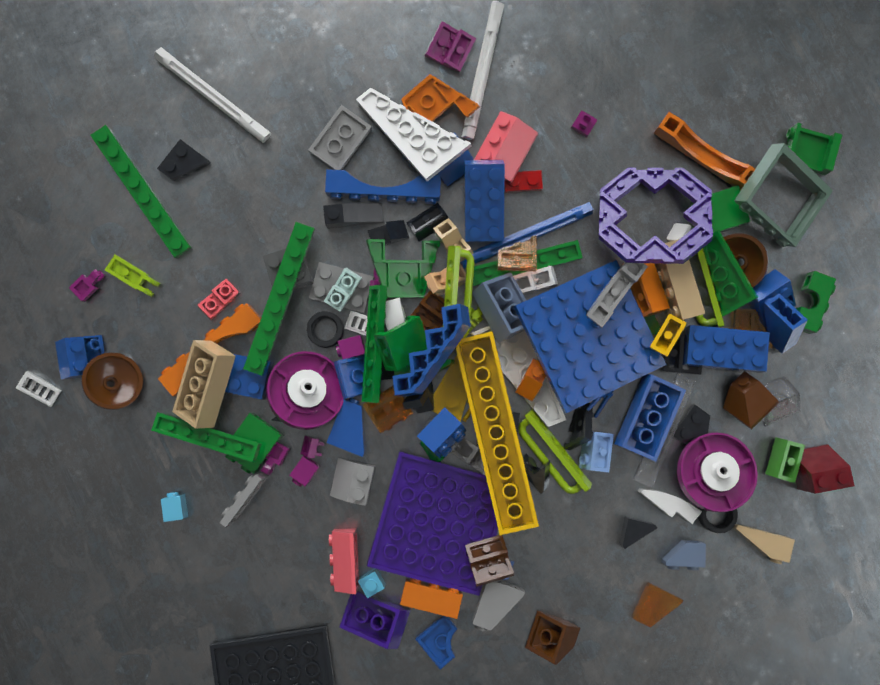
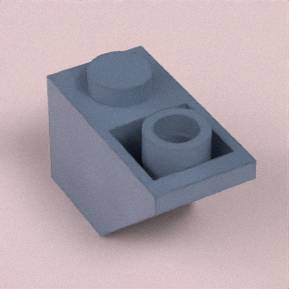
M681 540L662 558L661 563L667 566L668 569L678 570L679 566L687 567L688 570H699V567H705L706 543L694 540Z

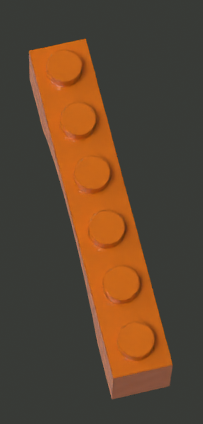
M670 111L654 132L655 135L731 186L739 185L740 191L755 170L751 165L737 161L707 144L691 130L685 121Z
M247 303L245 305L241 304L234 310L235 313L231 317L227 316L221 320L220 326L217 329H211L207 332L204 340L213 341L218 344L230 337L250 335L258 328L261 317L251 305ZM189 353L179 356L176 359L177 363L172 367L165 368L161 372L162 376L158 378L174 397H177Z

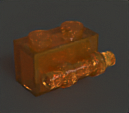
M394 385L380 394L379 403L366 402L362 404L380 434L385 430L389 431L393 428V425L401 420L405 421L407 416L413 413L411 409L405 410L403 406L404 397L395 396Z

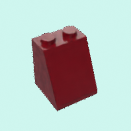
M828 444L804 449L796 477L798 490L817 494L855 486L851 466Z

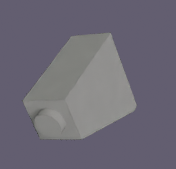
M502 580L485 584L472 618V624L475 625V628L481 631H486V629L491 631L522 599L525 594L524 588Z

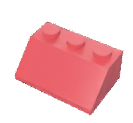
M500 111L474 160H503L505 163V181L512 183L538 132L519 118Z
M357 528L334 529L332 534H329V546H332L333 554H330V566H333L334 572L330 576L331 586H334L335 592L356 594L360 587L358 583Z

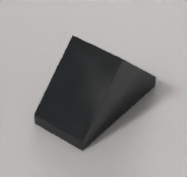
M625 516L619 544L626 549L656 530L657 526L652 522Z

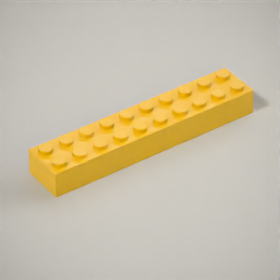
M493 332L463 338L456 346V351L499 534L504 535L539 527Z

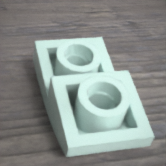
M344 268L324 302L341 311L357 288L362 277L348 268Z

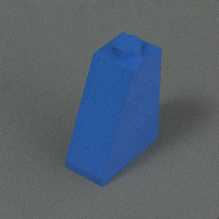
M779 293L764 303L767 332H770L769 342L783 354L797 344L808 320Z
M354 398L344 399L326 443L363 457L365 455L363 406L359 405L360 401Z

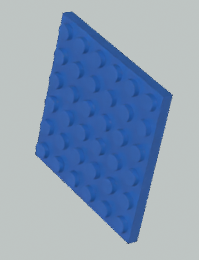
M617 260L514 306L564 414L666 365L662 354L650 348L654 337L631 289L628 290L613 310L614 313L602 328L586 316L602 290L620 269Z

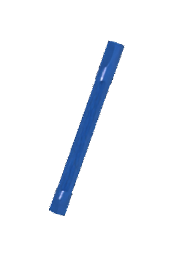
M590 202L504 237V241H495L473 251L474 264L579 221L584 217L592 215L594 209ZM464 259L462 262H460L463 269L466 268L467 260Z

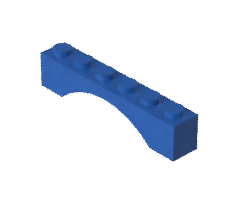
M326 169L325 193L327 196H330V199L339 200L341 197H349L350 200L368 198L369 201L387 199L388 202H398V200H406L407 203L425 201L424 203L436 204V201L440 202L441 175H435L429 181H426L420 175L403 185L378 187L359 181L346 170Z

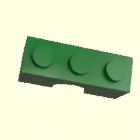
M817 271L807 273L801 291L811 296L812 306L810 309L802 306L796 308L808 320L803 332L813 334L821 329L823 325L822 317L829 308V298L836 289V285H834L836 278Z

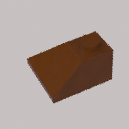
M744 371L730 385L723 409L752 430L779 404V401L759 380Z
M537 611L525 648L557 665L574 648L580 627L562 618Z

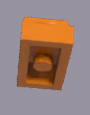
M532 359L515 393L530 401L534 400L546 377L538 360Z

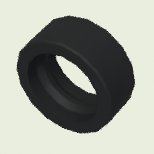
M321 311L309 319L306 331L312 343L319 347L329 348L338 344V341L342 339L344 326L340 318L334 313ZM324 318L332 320L337 328L335 336L327 341L318 339L314 332L316 323Z
M698 508L702 511L698 519L701 525L709 531L726 533L736 525L738 519L737 509L728 511L727 521L722 525L715 526L708 521L707 511Z

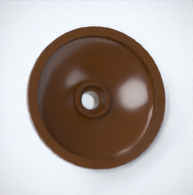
M735 233L723 237L737 262L739 259L744 260V264L740 267L751 286L754 287L759 284L764 278L769 264L768 254L763 244L748 234Z
M104 353L96 356L86 365L81 382L86 397L93 404L103 409L117 410L129 406L137 399L142 389L143 377L140 368L131 358L120 353ZM107 382H113L114 386L109 387Z

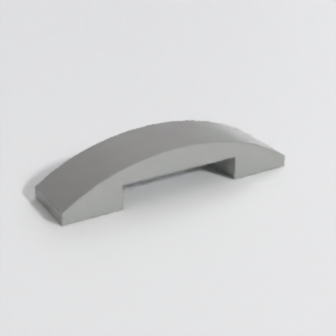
M625 262L602 290L586 316L602 328L614 313L613 310L631 286L638 281L648 266L644 263Z

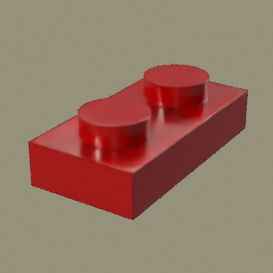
M542 170L517 172L512 183L505 181V193L543 190Z

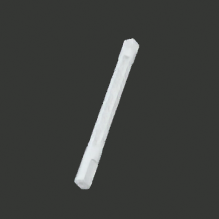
M492 1L470 96V99L478 103L480 108L468 118H465L461 137L467 140L474 139L504 9V4L499 1Z
M161 47L155 51L154 58L189 84L259 141L264 143L269 139L271 132L236 107Z

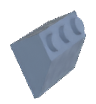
M511 272L481 283L472 292L498 343L525 331L514 306L526 301Z

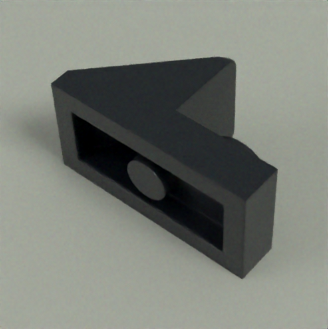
M404 220L387 221L383 226L367 230L370 239H385V246L409 239Z
M432 381L422 394L405 398L403 401L405 410L413 408L417 413L434 410Z
M526 453L523 455L528 480L542 494L549 485L550 460L541 467H538L536 461Z

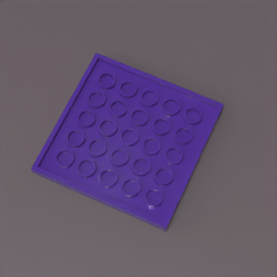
M399 451L367 561V567L480 596L482 585L476 587L465 545L497 535L498 526L486 475Z

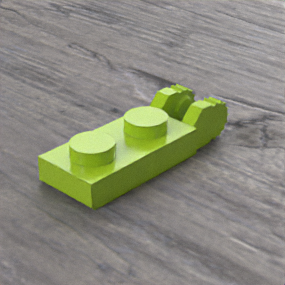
M114 254L105 268L106 272L150 297L154 293L142 286L144 281L147 280L150 284L157 287L161 284L149 277V274Z

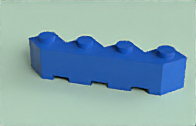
M456 304L441 307L444 327L425 330L427 350L409 353L411 373L393 376L395 396H413L422 394L471 327L467 306Z

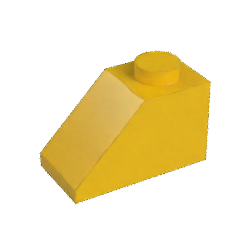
M669 313L650 348L668 357L687 323Z

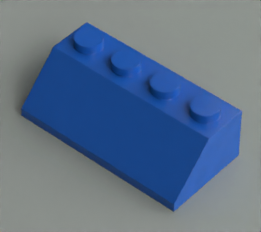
M652 374L642 376L614 444L656 462L686 390Z

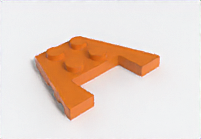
M431 74L401 99L407 110L413 113L416 112L432 122L453 104L458 106L466 118L480 108L478 103L467 98Z

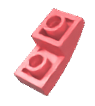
M225 279L212 290L209 296L198 304V308L212 320L239 294V291Z

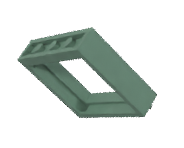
M785 143L772 144L734 201L739 205L741 211L748 213L752 217L754 223L764 228L766 234L773 236L777 240V244L782 247H796L833 190ZM777 160L812 192L786 233L751 201Z

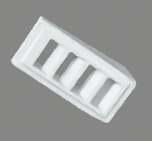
M350 311L344 329L366 336L367 316ZM354 316L358 317L355 327H351ZM361 319H364L365 321H364L362 330H360V329H358V328H359Z
M30 371L25 372L16 386V389L52 407L62 391ZM32 379L33 382L30 387H25L29 380ZM36 383H40L36 392L32 391ZM44 386L47 387L44 394L40 396L39 393ZM50 390H53L54 393L49 400L45 399Z

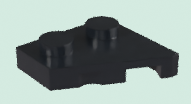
M180 139L157 169L171 180L176 181L182 178L183 175L190 174L203 165H209L210 161Z

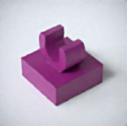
M581 110L571 128L587 137L596 124L597 119Z
M304 436L300 454L309 458H315V455L322 456V453L316 450L317 446H324V443L314 437Z

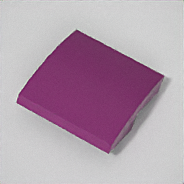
M441 21L424 56L447 68L460 72L476 38L462 29L456 30Z

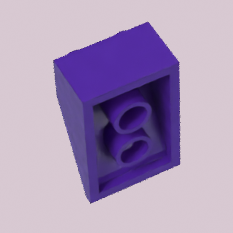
M357 591L356 594H350L339 627L385 649H398L411 610L374 596L367 598L365 593Z

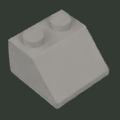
M338 458L330 496L366 506L376 466Z

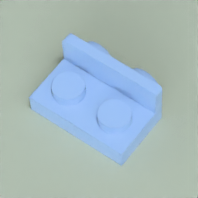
M593 431L592 440L582 444L579 468L609 472L614 434Z

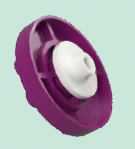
M296 352L284 357L275 365L267 381L266 396L270 409L281 422L292 428L301 430L319 428L336 416L344 402L334 363L327 357L315 352Z
M708 433L693 439L681 452L677 465V476L682 491L693 504L706 511L726 512L741 507L751 498L757 485L758 472L752 453L744 443L729 434Z

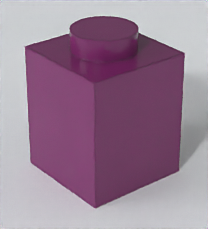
M361 335L338 341L339 346H336L338 357L347 359L365 355V347Z
M302 456L289 476L293 478L292 482L300 487L302 485L307 486L321 466L309 457Z

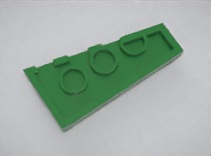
M714 232L712 241L703 247V251L711 271L710 276L712 282H714L716 297L721 307L720 311L722 317L757 299L758 296L721 232Z

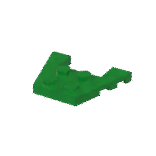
M367 239L366 243L380 285L387 286V298H424L427 289V281L424 276L431 273L432 266L436 260L437 250L440 247V241H422V260H386L385 239Z

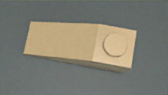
M739 524L733 527L735 531L763 555L769 557L771 562L782 564V561L790 563L794 539Z

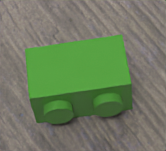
M775 437L766 475L795 483L805 445Z

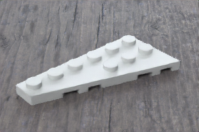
M372 88L356 99L362 109L426 181H429L472 147L470 142L458 138L452 132L445 131L434 122L416 112L413 113L407 110L405 106L398 105L387 96Z
M488 326L470 334L475 336L493 331ZM525 331L498 343L494 335L502 372L517 389L532 359L534 358L538 361L539 359ZM546 376L534 400L524 399L546 426L550 427L565 421L566 418Z

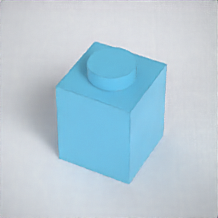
M179 492L167 493V497L161 499L164 522L182 520L188 517L185 494L179 495Z
M374 568L358 579V583L367 598L385 589L386 583L378 569Z

